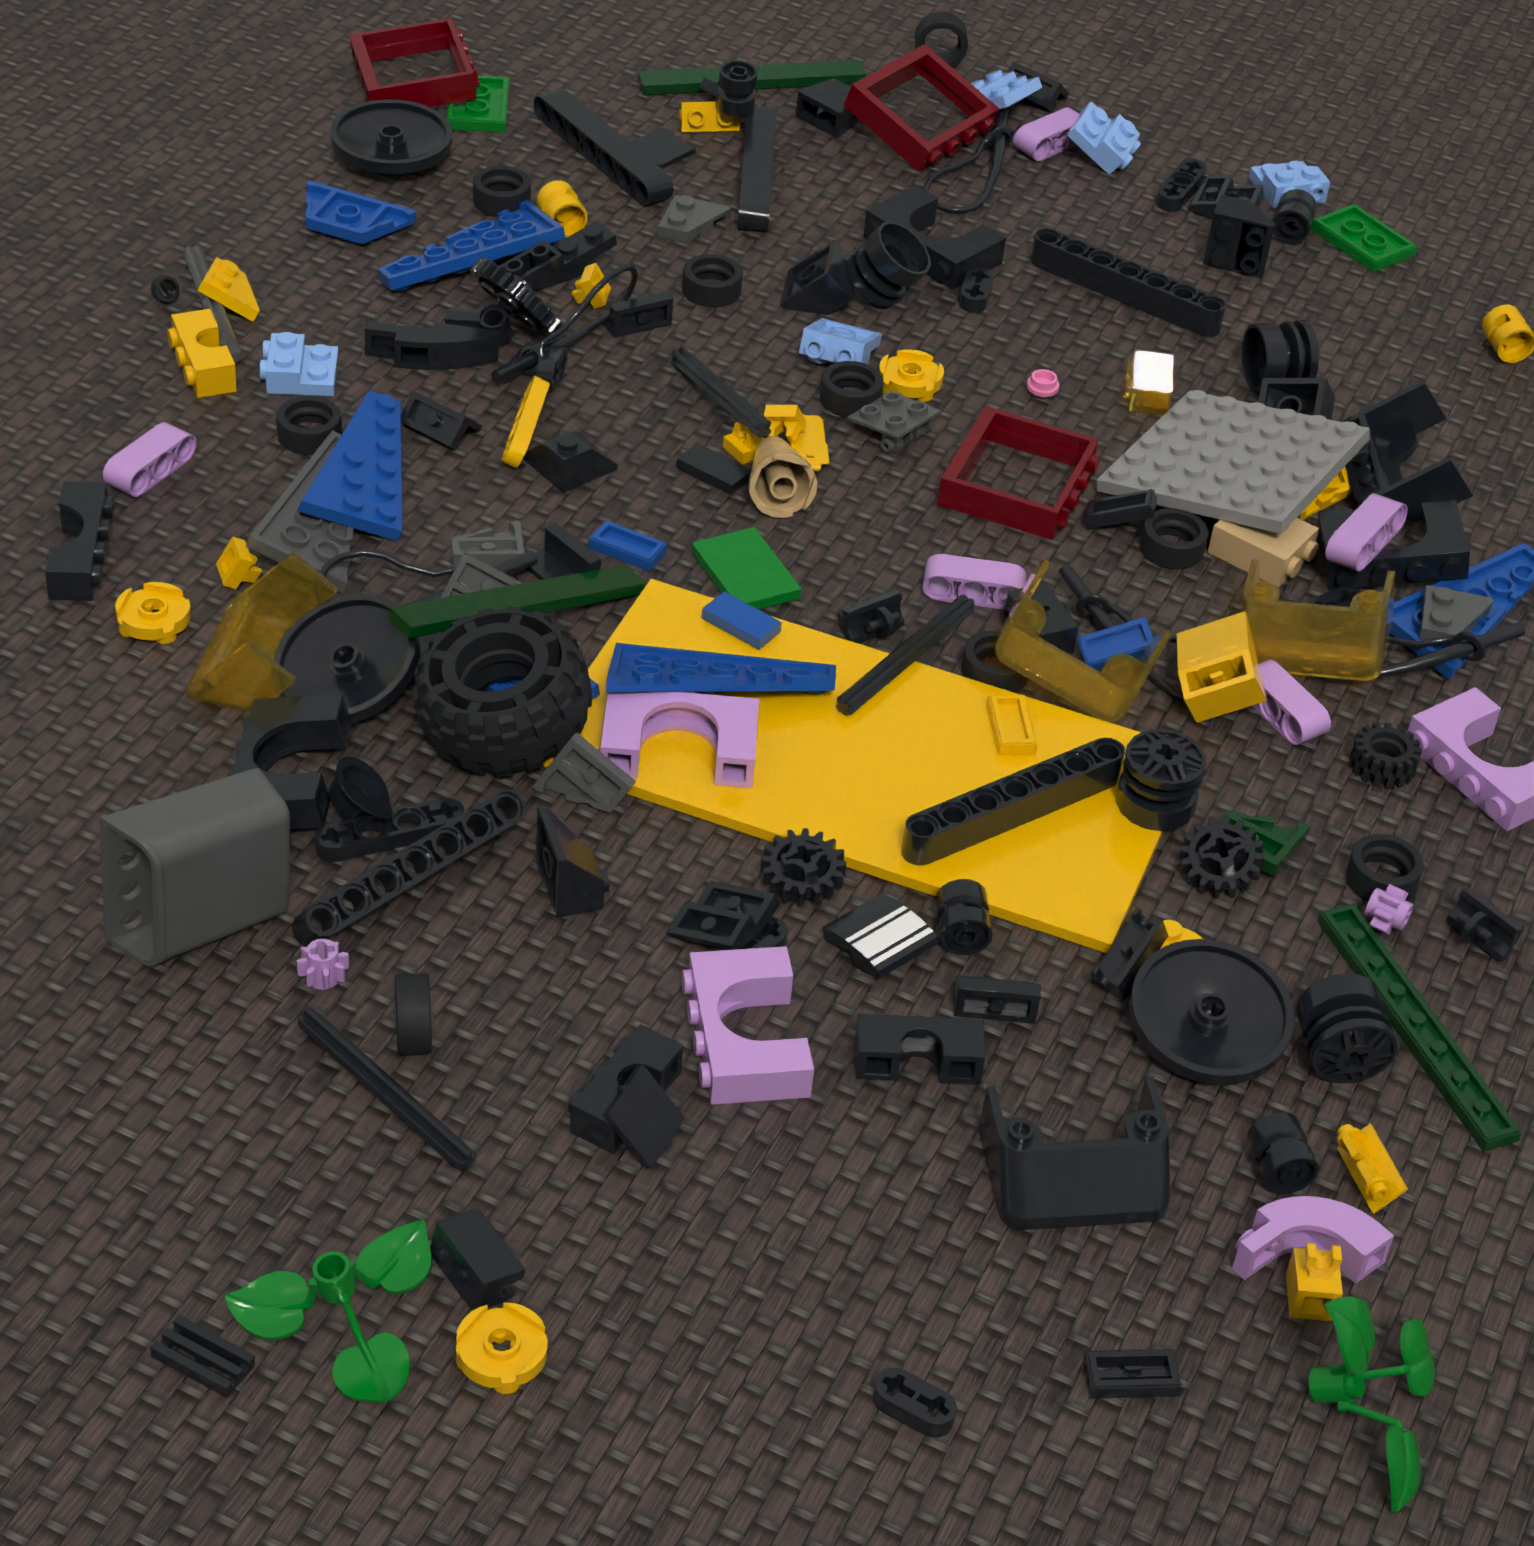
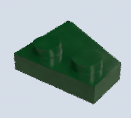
M1226 811L1217 821V823H1222L1223 817L1229 816L1231 825H1235L1240 819L1243 820L1245 832L1254 828L1256 830V840L1263 841V853L1261 854L1265 855L1264 867H1261L1260 870L1272 876H1275L1306 839L1310 829V825L1304 822H1298L1297 828L1274 825L1275 818L1265 816L1252 817L1245 813Z

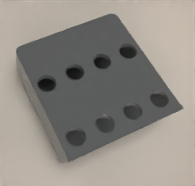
M259 768L250 769L115 813L99 816L105 940L146 966L161 964L165 960L277 917L288 909L290 812L283 797ZM131 851L137 852L132 862L123 866L118 865V861L124 854ZM132 881L138 882L137 887L131 893L119 895L121 888L125 884ZM139 911V915L133 922L125 925L120 924L122 918L127 913Z

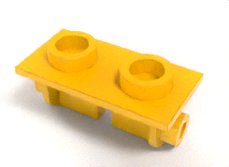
M717 101L681 102V109H679L681 132L740 131V117L723 114L717 108Z
M1345 1124L1338 1129L1337 1143L1339 1146L1337 1149L1372 1213L1375 1214L1408 1190L1372 1124H1368L1361 1130L1354 1128L1351 1124Z

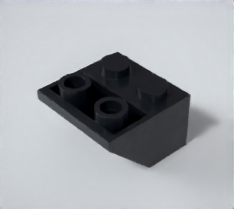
M1221 194L1213 214L1203 265L1263 279L1275 223L1251 201Z

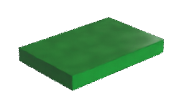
M478 75L480 87L475 88L476 100L448 104L447 120L452 130L506 132L509 78Z
M1355 204L1314 219L1312 222L1311 230L1373 273L1416 255L1418 246Z
M755 527L692 542L691 553L721 593L725 591L758 610L801 599L802 588Z

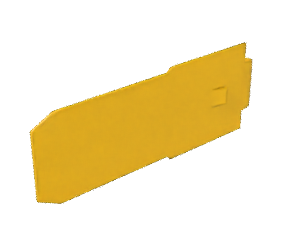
M803 415L807 421L805 433H799L796 441L791 443V447L811 464L814 471H820L821 464H829L828 445L825 442L823 419L817 415Z

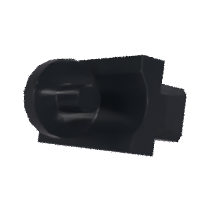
M893 590L883 595L876 594L868 597L867 601L839 608L837 611L839 627L845 630L846 640L860 643L876 636L887 638L894 634L895 629L905 626L900 609L901 592Z
M1469 887L1462 890L1457 905L1446 919L1448 923L1461 932L1460 937L1465 942H1475L1499 962L1507 959L1513 946L1517 944L1524 931V925L1514 918L1510 919L1494 907L1492 901L1484 895L1480 896Z

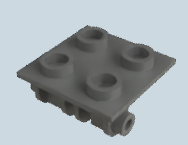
M890 391L872 403L863 406L860 410L848 416L847 419L882 433L881 448L885 452L895 453L904 445H908L919 436L931 431L934 424L933 418L941 414V410L931 407L925 402L905 397L899 392Z

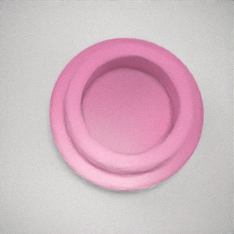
M1047 369L1035 370L1027 380V389L1038 398L1053 396L1059 391L1057 375Z

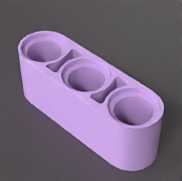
M1067 107L1025 124L1016 132L1013 145L1036 161H1042L1072 148L1077 144L1067 134L1080 114Z
M162 422L111 457L104 467L103 480L108 485L126 494L138 497L192 458L197 446L196 437L167 422Z
M1372 493L1333 533L1326 547V559L1350 569L1362 571L1403 527L1408 512L1407 505Z
M936 554L927 559L923 591L926 596L938 601L952 602L958 596L966 595L968 599L972 598L974 600V606L1003 609L1006 605L1008 591L1025 588L1027 576L1021 566L1013 563Z
M1267 660L1259 663L1267 701L1252 705V707L1293 745L1301 744L1328 733L1331 728V720L1325 707L1276 661Z

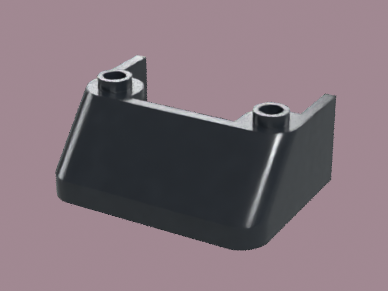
M1424 380L1343 421L1354 422L1358 426L1370 428V440L1345 465L1354 496L1358 503L1361 505L1372 493H1376L1406 504L1408 508L1406 519L1412 521H1420L1421 503L1456 500L1458 504L1473 496L1450 456L1403 479L1398 462L1413 455L1419 444L1417 434L1446 420L1444 412Z
M1145 1077L1137 1112L1132 1113L1126 1120L1124 1129L1126 1139L1044 1143L1041 1130L1034 1122L1025 1118H1003L995 1085L986 1087L978 1132L998 1214L1004 1224L1017 1230L1155 1222L1165 1216L1170 1202L1169 1126L1154 1077Z

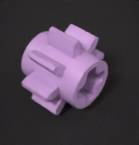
M1391 884L1388 885L1386 891L1376 888L1365 909V915L1373 918L1370 926L1388 935L1392 927L1402 931L1414 907V904L1405 901L1408 893Z
M317 939L312 941L308 947L302 946L301 958L297 960V975L306 976L307 987L312 986L319 990H328L334 987L338 981L344 982L345 970L349 968L348 953H339V942H333L329 939Z

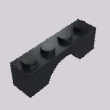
M63 481L59 500L62 532L72 534L77 538L65 545L50 548L45 570L48 600L93 601L95 586L102 585V565L99 564L106 563L107 549L106 542L104 541L110 540L111 526L110 519L108 518H114V497H108L107 483Z

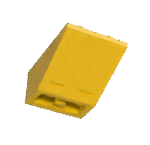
M1246 611L1177 633L1178 674L1184 701L1197 723L1267 701Z

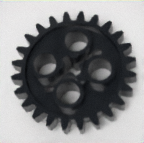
M480 257L469 270L472 272L471 275L475 278L474 280L480 284V287L490 297L497 300L498 305L504 307L507 314L513 319L525 323L529 328L545 337L562 326L561 321L557 318L558 316L552 312V309L543 299L534 294L533 288L517 275L513 276L512 273L505 271L502 266L496 265L492 260L489 261L485 257Z

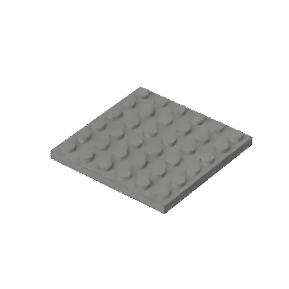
M1201 390L1189 391L1097 479V491L1117 496L1154 489L1157 497L1156 505L1185 510L1202 516L1282 534L1370 440V428L1358 426L1356 423L1349 421L1329 420L1321 415L1310 416L1296 413L1292 409L1267 407L1263 403L1238 401L1230 396L1219 397L1209 395Z

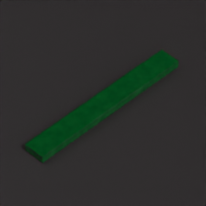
M860 60L754 65L758 70L757 85L754 89L810 87L830 79H836L848 85L863 79L867 74ZM720 67L638 71V83L643 95L706 92L700 87L703 78L705 77L719 85Z
M625 564L390 607L388 619L410 639L445 632L450 628V623L463 616L465 619L474 616L480 610L489 608L505 610L506 607H523L525 612L539 611L546 613L640 595L647 583Z
M1355 904L1320 912L1317 922L1352 971L1355 974L1368 977L1378 986L1391 1025L1480 1149L1485 1152L1519 1142L1522 1134L1519 1127Z

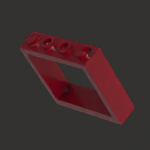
M452 17L349 34L353 62L367 102L393 99L434 107L476 100L475 88L480 87L477 69L474 70L472 56L468 54L466 41L463 42L461 29L455 28ZM448 49L457 73L379 86L371 62Z
M925 44L852 84L843 105L918 172L931 164L935 166L941 158L947 155L952 156L963 145L966 144L968 146L973 143L978 136L982 134L987 135L990 128L996 125L995 118L1000 109ZM918 75L925 78L969 116L968 119L929 142L878 99Z
M985 406L941 477L937 505L1053 540L1059 528L1065 529L1070 517V509H1076L1081 491L1085 492L1088 487L1091 472L1096 473L1101 459L1099 455H1096L1099 439ZM994 442L1076 467L1054 507L968 482L969 476L989 443Z

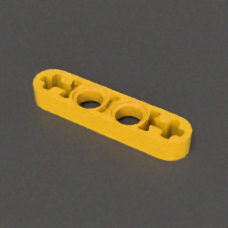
M535 375L524 393L501 458V462L515 469L520 465L528 449L550 385L549 382Z

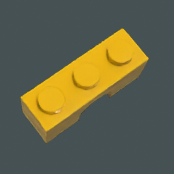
M211 309L172 314V328L167 329L170 348H175L178 366L183 367L186 385H192L197 398L237 392L235 363L227 345H219V328Z

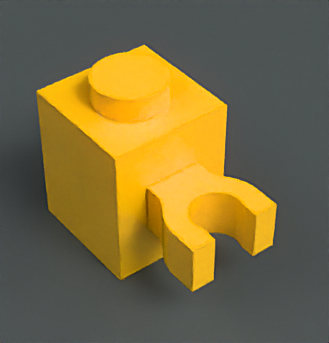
M1307 1243L1305 1248L1293 1249L1286 1272L1290 1318L1332 1321L1324 1304L1343 1295L1340 1273L1342 1263L1341 1246L1332 1245L1331 1251L1317 1249L1315 1243Z

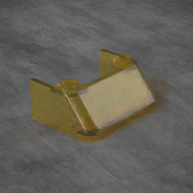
M291 552L229 605L192 674L185 692L200 702L248 711L251 710L254 699L278 698L279 694L296 680L294 675L274 660L280 641L288 629L302 615L317 605L326 602L337 593L338 587L297 553Z
M1045 559L1041 560L1036 565L1014 603L995 643L996 657L1003 665L1093 717L1110 723L1116 722L1127 713L1172 633L1168 630H1158L1140 661L1128 654H1116L1106 661L1101 672L1097 671L1038 636L1045 625L1046 612L1043 606L1031 597L1051 564Z
M1252 559L1243 591L1241 612L1246 611L1258 664L1267 660H1274L1289 674L1359 681H1369L1379 677L1383 669L1393 620L1395 571L1387 572L1383 592L1375 590L1362 591L1353 597L1350 607L1279 601V589L1268 581L1259 580V560Z

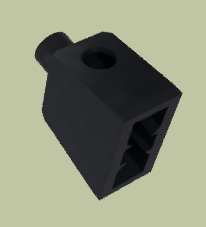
M830 79L798 91L796 117L835 138L841 137L860 121L843 106L851 87L836 79Z

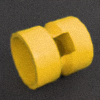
M558 180L547 183L540 189L536 199L538 208L564 227L565 238L585 227L588 215L572 186L567 182Z
M1500 305L1493 308L1484 317L1481 325L1482 332L1502 361L1516 363L1524 360L1533 352L1534 333L1515 306Z

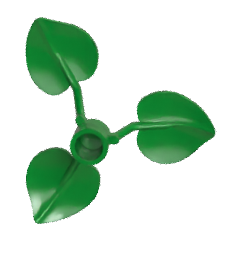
M423 1219L414 1221L381 1235L363 1248L357 1257L356 1265L345 1254L338 1251H330L320 1255L313 1264L314 1278L308 1281L310 1290L306 1281L295 1272L276 1271L265 1274L243 1288L225 1294L228 1309L236 1322L250 1334L264 1340H281L298 1333L302 1329L305 1322L303 1310L311 1309L314 1306L318 1292L325 1301L336 1305L342 1304L358 1346L349 1347L337 1356L332 1369L336 1387L344 1396L355 1401L368 1403L392 1401L402 1392L409 1379L411 1366L408 1350L397 1336L388 1332L379 1333L366 1342L350 1298L356 1290L355 1279L369 1289H375L380 1284L386 1292L391 1294L405 1293L420 1286L427 1279L432 1268V1254L426 1223Z
M1339 1297L1325 1303L1324 1307L1334 1323L1344 1363L1313 1367L1309 1374L1310 1395L1317 1404L1338 1403L1339 1412L1350 1411L1389 1425L1386 1434V1455L1391 1492L1390 1512H1398L1413 1498L1421 1481V1458L1416 1437L1412 1431H1404L1401 1420L1352 1402L1356 1398L1363 1396L1365 1389L1364 1380L1405 1373L1407 1374L1408 1388L1411 1395L1421 1397L1429 1394L1434 1385L1435 1364L1429 1347L1427 1331L1420 1319L1410 1318L1406 1320L1400 1334V1350L1404 1364L1367 1371L1368 1363L1370 1362L1369 1352L1373 1349L1375 1343V1330L1371 1311L1367 1303L1358 1297Z

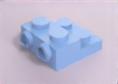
M1002 70L985 75L986 81L981 79L971 83L1000 109L1006 108L1042 88L1039 77L1027 79L1026 75L1016 77L1014 71L1003 74Z
M1092 101L1083 108L1067 134L1109 175L1117 167L1120 170L1124 169L1132 160V154L1141 145L1137 140L1140 133L1132 122L1125 120L1120 114L1113 120L1109 119L1106 112L1102 108L1097 107Z
M1290 161L1289 163L1281 164L1267 163L1263 166L1250 167L1248 176L1254 185H1263L1264 198L1272 208H1277L1279 199L1284 193L1294 189L1305 190L1313 196L1316 203L1326 202L1330 181L1318 166H1307L1303 161Z
M821 318L803 329L799 353L808 355V360L816 363L858 361L869 364L871 351L880 346L882 334Z
M291 332L271 333V339L263 341V360L260 361V380H266L267 393L334 396L339 359L338 346H327L324 344L305 345V334H294Z

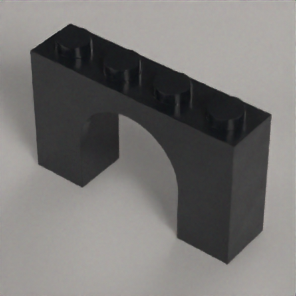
M917 185L866 210L864 237L869 238L882 223L887 221L898 222L909 228L923 242L930 255L931 266L926 274L952 290L963 284L966 272L969 269L979 267L990 271L1002 264L1006 238L985 225H981L962 236L950 239L933 238L920 233V231L935 224L938 198Z
M1456 500L1421 503L1420 532L1422 539L1404 548H1383L1362 571H1356L1329 561L1325 555L1331 536L1353 514V510L1318 511L1317 527L1319 531L1317 540L1328 590H1334L1343 586L1359 588L1468 579L1470 549Z
M343 694L254 699L249 715H246L244 718V733L242 740L236 744V759L234 766L229 768L228 776L254 768L261 769L288 806L290 829L324 828L330 799L322 772L274 774L266 771L277 760L294 752L345 748L351 720Z

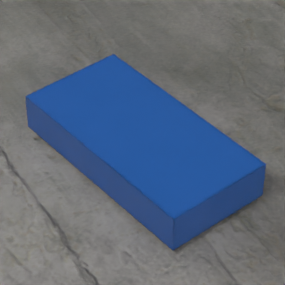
M607 520L589 538L588 544L589 549L649 572L667 553V543Z
M725 591L702 608V619L757 649L762 648L781 632L782 622Z
M1146 617L1077 638V645L1088 673L1157 652V646Z

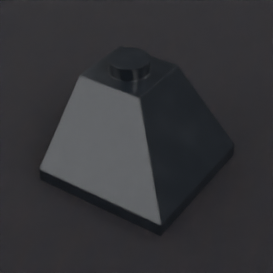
M836 239L788 270L780 302L784 309L829 315L837 309H845L852 302L855 287L847 274L846 257L840 243Z
M1263 378L1258 403H1263L1267 407L1277 409H1292L1296 413L1310 416L1321 415L1331 420L1335 395L1327 378Z
M577 430L544 442L526 451L523 460L562 493L614 472L618 468L617 463Z
M546 805L537 806L536 865L556 917L560 918L603 910L604 893L609 892V879L606 870L599 869L594 854Z

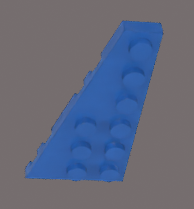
M525 200L519 203L520 209L510 212V210L505 209L497 213L498 219L495 221L482 220L445 237L446 244L436 247L435 244H430L423 248L424 254L420 256L406 255L378 268L379 278L390 290L403 291L409 289L412 284L422 281L433 282L440 279V276L448 273H464L480 257H485L489 261L492 260L496 263L499 258L509 255L517 256L543 240H546L553 246L556 241L566 239L564 227L531 202Z
M367 392L302 499L297 511L391 540H398L402 533L400 400L394 399L387 394Z
M1525 543L1520 544L1470 567L1468 579L1442 580L1431 586L1447 587L1455 591L1494 598L1490 613L1479 617L1477 625L1470 631L1476 636L1492 632L1534 586V550ZM1425 588L1379 609L1375 621L1396 638L1421 641L1419 639ZM1438 644L1422 648H1409L1419 656L1450 645ZM1460 657L1434 665L1433 667L1447 679L1451 680L1466 663L1467 659Z
M616 643L607 675L606 692H695L699 694H712L716 691H807L821 694L826 691L835 690L836 665Z

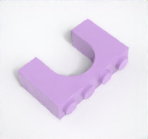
M1474 687L1413 715L1408 732L1410 731L1414 734L1413 740L1418 739L1420 742L1419 748H1422L1420 757L1489 815V817L1506 831L1534 819V761L1519 767H1501L1483 761L1468 748V746L1493 735L1501 710L1496 703Z
M608 692L600 752L629 776L638 778L641 748L650 737L670 730L688 731L705 738L716 752L714 785L752 788L759 699L687 692Z
M787 946L690 952L688 969L682 970L681 973L683 994H690L691 1000L687 1001L689 1025H696L697 1031H693V1049L695 1056H702L703 1062L699 1063V1082L701 1088H708L710 1104L810 1098L814 1066L807 1038L768 1041L750 1040L734 1034L721 1021L728 1013L744 1007L790 1004L793 972Z

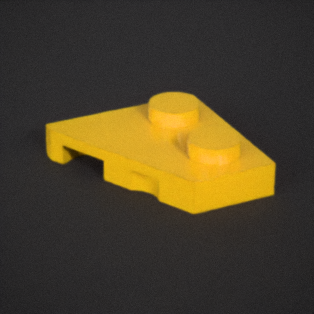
M216 257L197 291L254 322L260 309L246 274L239 270V267L233 262Z

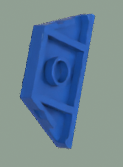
M310 180L307 181V229L318 231L323 235H332L346 239L351 243L364 244L416 222V210Z

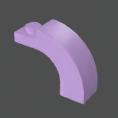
M1313 1196L1283 1198L1257 1209L1252 1229L1246 1231L1236 1243L1237 1253L1232 1269L1246 1280L1274 1259L1292 1253L1294 1248H1305L1307 1243H1315L1317 1249L1331 1251L1332 1245L1341 1246L1342 1253L1340 1270L1356 1284L1385 1263L1394 1235L1374 1218L1348 1204Z

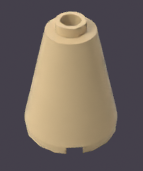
M771 436L763 439L756 448L748 483L752 501L762 513L776 518H788L794 516L793 513L802 508L805 510L810 506L817 491L818 482L813 467L782 438Z

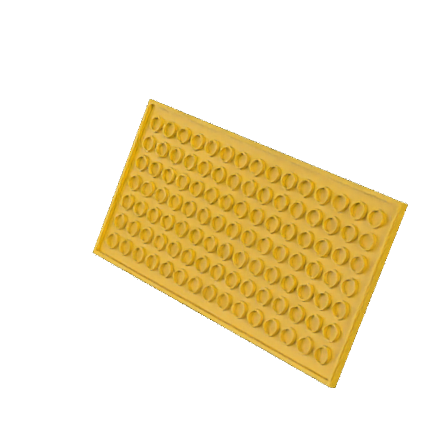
M650 579L588 668L589 677L598 684L600 695L592 699V706L588 707V720L580 735L600 751L608 693L606 692L607 675L616 643L836 665L835 690L826 691L821 694L807 691H716L710 694L759 699L752 788L714 785L716 752L713 746L705 738L695 733L670 730L653 735L643 744L640 752L638 778H633L636 782L627 794L773 842L776 835L786 839L787 830L790 829L796 836L802 834L803 828H808L809 836H815L821 831L823 832V841L826 842L834 838L836 840V849L844 850L846 867L935 897L940 888L948 882L958 879H970L979 882L985 888L988 897L989 915L1104 953L1110 950L1119 935L1164 832L1140 827L1130 822L1121 814L1116 804L1118 782L1112 788L923 866L911 864L903 858L901 852L905 822L911 815L1099 738L1118 740L1125 747L1126 753L1127 744L1135 735L1141 732L1025 696L1037 742L1036 754L998 755L987 708L988 695L1020 694L915 661L853 714L845 715L836 708L838 704L837 697L890 653L778 618L775 619L782 622L781 632L762 648L757 649L702 619V608L715 598L654 579ZM552 757L543 762V766L548 768L554 758Z

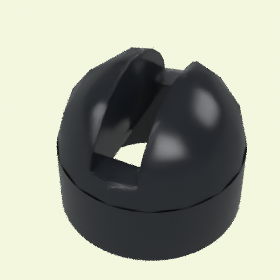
M159 276L151 283V294L160 302L174 301L179 295V284L171 276ZM159 285H160L162 291H163L167 296H165V297L163 296V294H162V292H161V290H160V288H159Z

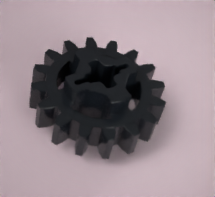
M1212 816L1208 817V826L1203 827L1201 824L1195 823L1194 835L1190 833H1185L1184 846H1180L1179 849L1180 859H1182L1180 861L1181 872L1188 873L1187 883L1189 885L1197 882L1200 883L1201 894H1204L1211 888L1214 889L1215 898H1220L1222 890H1228L1230 896L1235 897L1236 887L1240 886L1245 891L1250 890V879L1257 881L1260 879V868L1264 867L1265 856L1261 854L1263 853V841L1256 840V830L1254 828L1245 832L1244 821L1241 819L1235 825H1231L1229 816H1224L1222 823L1217 824Z
M803 828L802 834L796 836L791 829L787 830L786 839L776 835L773 839V846L765 845L764 856L761 857L760 872H763L762 882L764 885L770 884L771 893L778 894L782 892L783 902L785 903L789 902L793 897L798 898L799 906H803L805 899L810 898L815 905L820 904V895L831 899L834 895V888L841 889L843 886V877H846L844 850L836 849V840L834 838L826 842L823 841V832L821 831L815 836H809L808 828Z

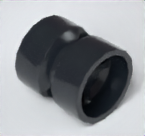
M732 60L720 66L717 108L723 114L743 117L754 111L756 95L754 88L757 85L758 70L753 64L742 60Z
M1294 189L1287 191L1279 199L1272 221L1275 223L1273 234L1281 242L1298 244L1309 235L1317 210L1316 200L1310 193L1305 190Z
M958 879L943 885L936 895L939 931L943 947L957 955L979 953L987 948L993 936L985 888L979 882L970 879Z
M1286 1112L1272 1113L1262 1117L1250 1127L1247 1139L1256 1161L1259 1162L1261 1174L1270 1191L1278 1194H1289L1302 1190L1312 1184L1317 1178L1320 1169L1310 1145L1307 1144V1138L1298 1117Z

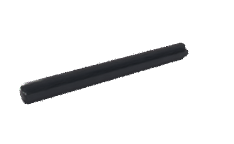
M681 347L678 351L675 349L672 351V363L754 435L761 438L764 434L768 436L772 430L769 428L771 422L687 349Z
M966 595L958 596L837 697V710L842 711L845 715L853 714L974 611V600L972 598L968 599Z
M308 1008L304 1011L303 1015L298 1018L297 1023L305 1033L450 1164L460 1171L469 1169L470 1165L476 1160V1153L318 1011H315L313 1008Z

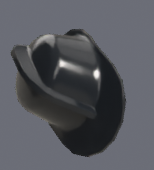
M343 757L337 763L336 774L328 789L329 799L339 811L340 818L347 820L369 814L380 819L391 818L393 811L389 801V793L381 776L362 760L354 757Z

